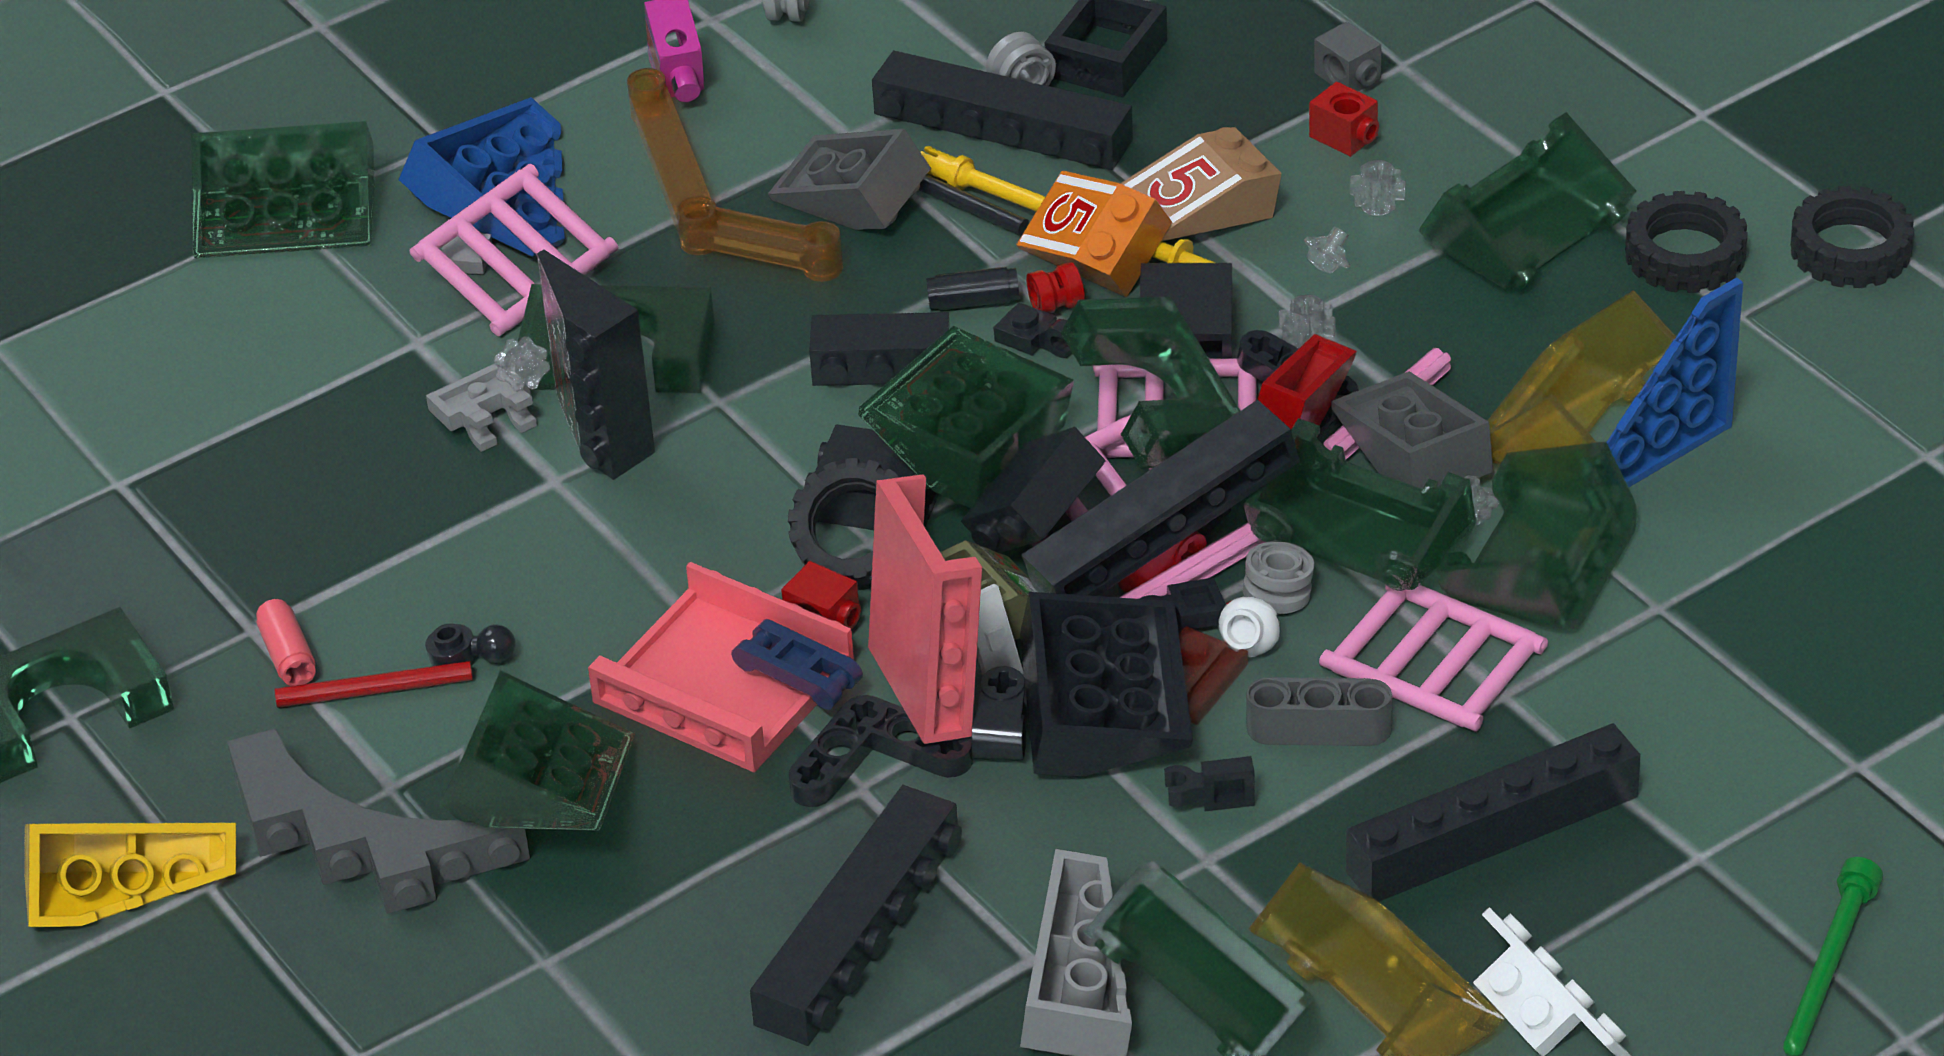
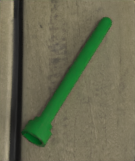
M1851 857L1846 859L1837 878L1841 899L1784 1040L1783 1050L1787 1056H1800L1804 1052L1862 904L1873 899L1878 893L1883 880V872L1870 859Z

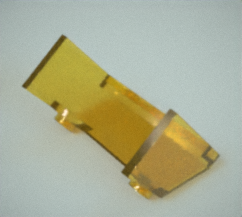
M1634 290L1559 337L1539 355L1487 420L1490 425L1492 463L1546 483L1559 480L1564 484L1580 471L1584 463L1601 453L1603 448L1588 432L1611 403L1621 397L1625 401H1629L1641 391L1646 383L1643 377L1650 368L1658 364L1672 341L1676 338L1671 330Z
M1303 863L1297 865L1249 928L1254 935L1282 947L1290 955L1286 963L1295 972L1309 981L1315 975L1329 981L1386 1035L1385 1039L1376 1049L1381 1056H1458L1492 1036L1505 1019L1488 1000L1385 906L1369 895Z

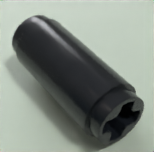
M1006 266L937 274L935 277L926 278L930 309L939 308V311L1010 303L1011 300L1020 299L1016 268L1007 269Z

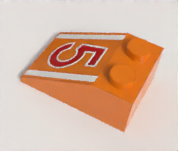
M1061 171L1016 245L1019 249L1056 266L1073 262L1081 277L1127 298L1141 275V263L1149 262L1172 221L1157 200L1121 183Z

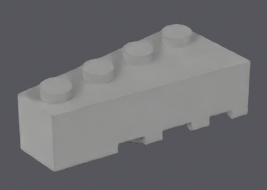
M1055 849L1026 1002L1020 1047L1070 1056H1127L1132 1020L1130 1009L1127 1008V987L1125 974L1122 972L1120 962V940L1114 922L1115 908L1107 857Z

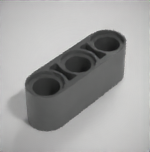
M1260 678L1252 682L1246 692L1247 732L1254 741L1268 745H1378L1385 742L1390 737L1392 731L1391 688L1380 680L1370 678Z

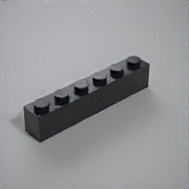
M895 50L892 51L872 79L874 114L1108 170H1114L1133 141L1132 105Z
M1256 400L1023 553L1022 557L1033 587L1038 592L1090 596L1102 594L1298 464L1300 459L1291 429L1259 400Z
M1612 723L1346 829V872L1370 904H1375L1638 798L1641 754L1618 727Z
M902 784L750 989L754 1026L806 1046L811 1044L821 1029H827L830 1026L837 1006L847 993L851 994L856 990L863 970L872 958H878L882 954L888 936L898 923L902 924L905 922L910 914L913 901L921 890L928 889L935 879L937 868L945 857L953 855L957 850L962 836V829L958 826L956 803Z

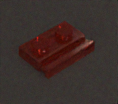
M1186 626L1179 634L1189 715L1191 723L1199 725L1248 665V651L1240 649L1239 652L1228 649L1227 642Z

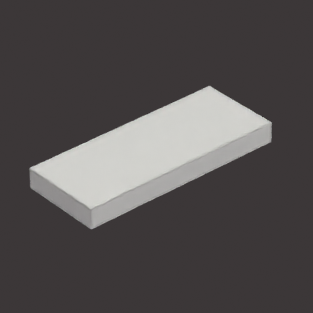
M992 584L981 589L977 658L982 675L988 670L999 666L1013 667L1024 674L999 587Z

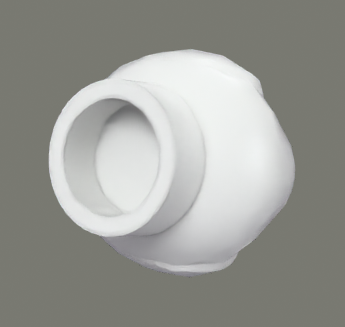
M1254 597L1233 599L1226 603L1219 618V631L1222 639L1233 651L1245 657H1255L1266 653L1273 648L1279 639L1280 628L1277 612L1270 604Z

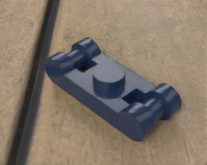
M764 619L753 630V637L750 640H742L731 652L734 662L744 671L750 672L756 669L810 695L818 706L826 710L831 709L842 698V691L845 688L852 689L863 678L862 669L850 657L769 619ZM826 672L830 674V676L826 677L821 675V673Z

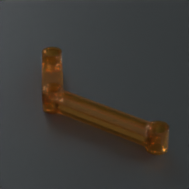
M653 68L639 69L629 75L627 86L631 118L636 123L680 237L681 248L685 252L692 255H705L717 251L802 269L804 274L814 281L832 280L842 273L841 236L839 228L835 224L818 221L805 226L716 207V203L710 197L666 86L665 75Z

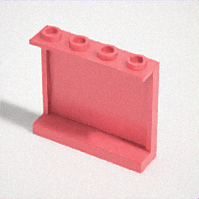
M922 474L876 481L868 648L924 744L972 736L982 566L976 557L947 561L943 558L924 527L926 477Z
M690 562L686 566L689 588L617 663L599 655L588 667L592 700L597 705L755 773L817 704L810 695L756 669L750 672L744 671L734 662L731 655L732 650L742 640H750L753 637V630L764 619H769L854 660L851 628L805 610L796 604L788 603L764 593L758 588L747 586L723 576L717 571L709 570ZM822 672V673H821V675H823V676H826V677H829V676H830V674H828V673H826V672Z

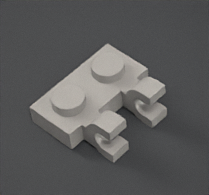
M506 359L426 395L429 411L450 431L465 427L471 441L481 452L497 445L496 437L489 431L487 425L493 423L490 413L498 409L504 408L510 421L520 433L537 426L536 418L527 409V406L533 404L528 379Z

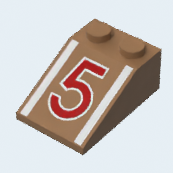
M1223 127L1216 131L1197 134L1121 184L1157 200L1172 221V224L1161 240L1165 241L1273 218L1282 173L1235 127Z

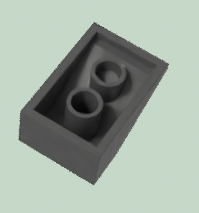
M905 129L814 135L768 195L772 201L854 230L884 229L896 220L898 211L907 199L919 190L920 182L931 167Z
M1410 371L1331 401L1333 412L1385 483L1413 503L1431 500L1436 494L1456 486L1469 485L1475 479L1493 472L1489 422Z

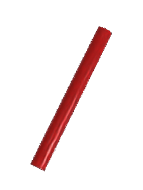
M470 661L281 687L275 688L277 708L472 681V669Z

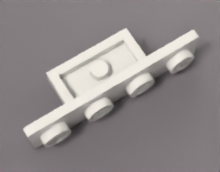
M1489 907L1482 915L1511 946L1473 983L1541 1056H1545L1582 1021L1615 1056H1631L1620 1044L1626 1037V1034L1605 1013L1598 1019L1594 1017L1588 1010L1595 1003L1594 1000L1573 979L1564 985L1557 977L1563 970L1561 965L1542 946L1535 952L1530 949L1526 942L1532 935L1511 913L1502 920Z

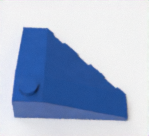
M530 97L415 140L398 180L426 206L452 218L512 174L528 164H532L538 170L539 177L537 178L563 201V189L555 187V178H560L562 173V151L554 149V141H557L561 135V124ZM524 189L505 201L554 247L562 245L565 239L564 227L557 226L556 219ZM491 212L473 224L478 231L484 234H491L492 238L532 257L536 256L530 248Z
M1735 278L1700 299L1690 317L1654 368L1653 373L1617 424L1616 429L1600 453L1595 457L1588 468L1586 504L1592 509L1732 427L1743 282L1740 279Z

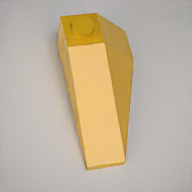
M236 823L25 824V890L28 927L83 926L236 874Z

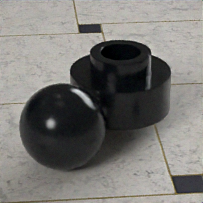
M448 623L439 626L428 636L425 647L432 666L466 661L471 663L476 655H480L484 660L491 663H501L509 659L513 654L515 638L513 633L503 625H489L478 636H473L472 631L467 626Z

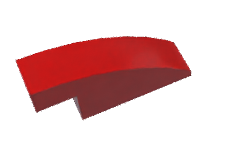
M1317 334L1308 339L1262 383L1258 400L1291 429L1299 457L1321 424L1331 406V401L1335 399L1357 352L1354 349ZM1291 468L1252 493V495L1265 500L1281 483Z

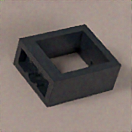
M1078 0L1044 42L1045 48L1053 55L1056 63L1053 79L1123 98L1167 42V6L1145 0ZM1094 25L1132 35L1120 51L1082 41ZM1087 68L1091 69L1093 73H1090Z

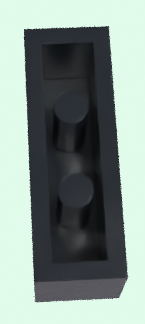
M949 312L812 315L809 347L812 386L899 384L951 339ZM951 341L902 384H911L948 351L951 352ZM951 354L944 358L916 384L935 383L945 373L950 374ZM946 376L939 383H950V376Z

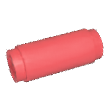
M280 599L266 601L257 610L256 623L279 677L289 686L309 683L316 673L315 659L293 609Z

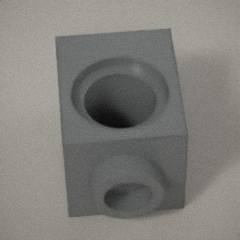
M1346 21L1314 39V73L1331 85L1337 81L1356 91H1360L1381 79L1382 44Z

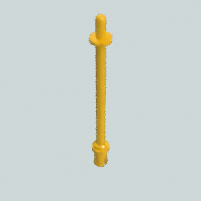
M926 146L924 148L925 152H920L931 167L927 173L928 175L944 180L947 184L960 190L971 186L1037 212L1045 199L1043 195L976 170L973 160L964 155L954 157L931 146ZM1180 239L1174 246L1161 241L1152 257L1166 263H1216L1193 254V243L1187 239Z

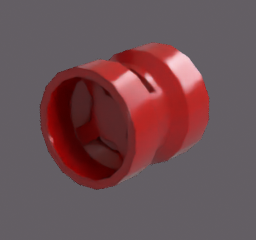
M1073 262L1058 265L1052 272L1046 273L1043 270L1027 274V291L1033 308L1052 314L1057 307L1065 306L1071 309L1084 304L1085 293L1079 271Z

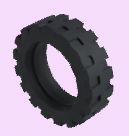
M1838 186V190L1831 191L1829 188L1818 191V196L1813 197L1810 195L1803 200L1802 207L1797 206L1794 211L1790 242L1791 256L1793 260L1798 259L1797 266L1804 273L1807 271L1811 272L1812 278L1823 282L1824 279L1831 281L1832 286L1844 287V284L1853 285V288H1866V284L1871 283L1875 286L1886 283L1887 278L1895 279L1902 274V267L1907 268L1910 263L1914 238V220L1911 214H1906L1904 204L1900 201L1895 203L1892 201V196L1884 192L1876 194L1873 193L1871 188L1860 187V190L1851 189V186ZM1851 224L1864 226L1879 232L1886 241L1872 248L1854 250L1830 244L1824 241L1818 233L1832 226Z
M1673 191V195L1665 196L1664 193L1653 196L1652 201L1647 202L1644 200L1637 205V212L1632 211L1628 217L1625 241L1626 262L1628 265H1632V272L1638 278L1643 276L1646 278V283L1654 287L1658 285L1665 286L1666 291L1678 292V289L1687 290V293H1700V289L1707 288L1709 291L1715 290L1720 287V283H1728L1735 279L1736 271L1741 272L1744 267L1748 236L1747 223L1745 218L1740 219V211L1736 207H1728L1726 201L1719 197L1711 199L1707 197L1706 193L1695 192L1694 195L1685 194V191ZM1688 229L1712 236L1720 245L1704 253L1681 254L1670 252L1657 246L1652 239L1670 230Z
M848 458L842 464L837 465L835 461L823 466L824 471L819 474L813 472L805 479V487L803 490L798 489L792 499L795 505L793 510L789 509L788 523L790 525L788 533L790 541L804 565L812 561L857 581L858 590H862V585H868L872 582L873 551L860 558L841 559L829 555L820 547L816 539V523L821 511L833 498L848 491L867 490L876 493L877 480L899 477L891 469H883L881 464L876 461L868 460L867 463H860L858 458Z

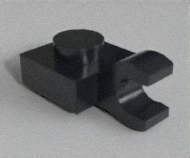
M1019 302L993 327L995 342L1033 355L1039 348H1043L1057 357L1067 358L1077 348L1076 343L1066 340L1075 330L1073 323L1065 319L1057 320L1056 315Z
M1214 577L1167 585V595L1165 596L1147 595L1140 598L1174 601L1177 625L1180 631L1219 625L1221 612L1226 606Z
M1251 756L1201 762L1200 773L1194 772L1192 769L1182 765H1173L1164 769L1165 787H1168L1169 806L1182 807L1190 803L1202 801L1205 812L1255 806V773Z

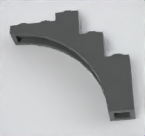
M276 728L227 741L234 777L259 856L262 857L309 844L323 885L373 872L386 914L436 901L435 885L530 860L525 828H516L525 827L520 811L512 813L510 818L513 822L512 824L505 825L502 823L507 820L509 813L495 815L492 823L493 826L513 827L490 826L493 816L458 820L399 817L357 805L333 794L313 780L288 754Z

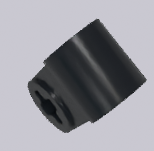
M995 667L988 670L982 676L977 712L974 714L972 724L973 758L1024 760L1028 717L1027 707L1024 703L1025 680L1022 673L1013 667Z

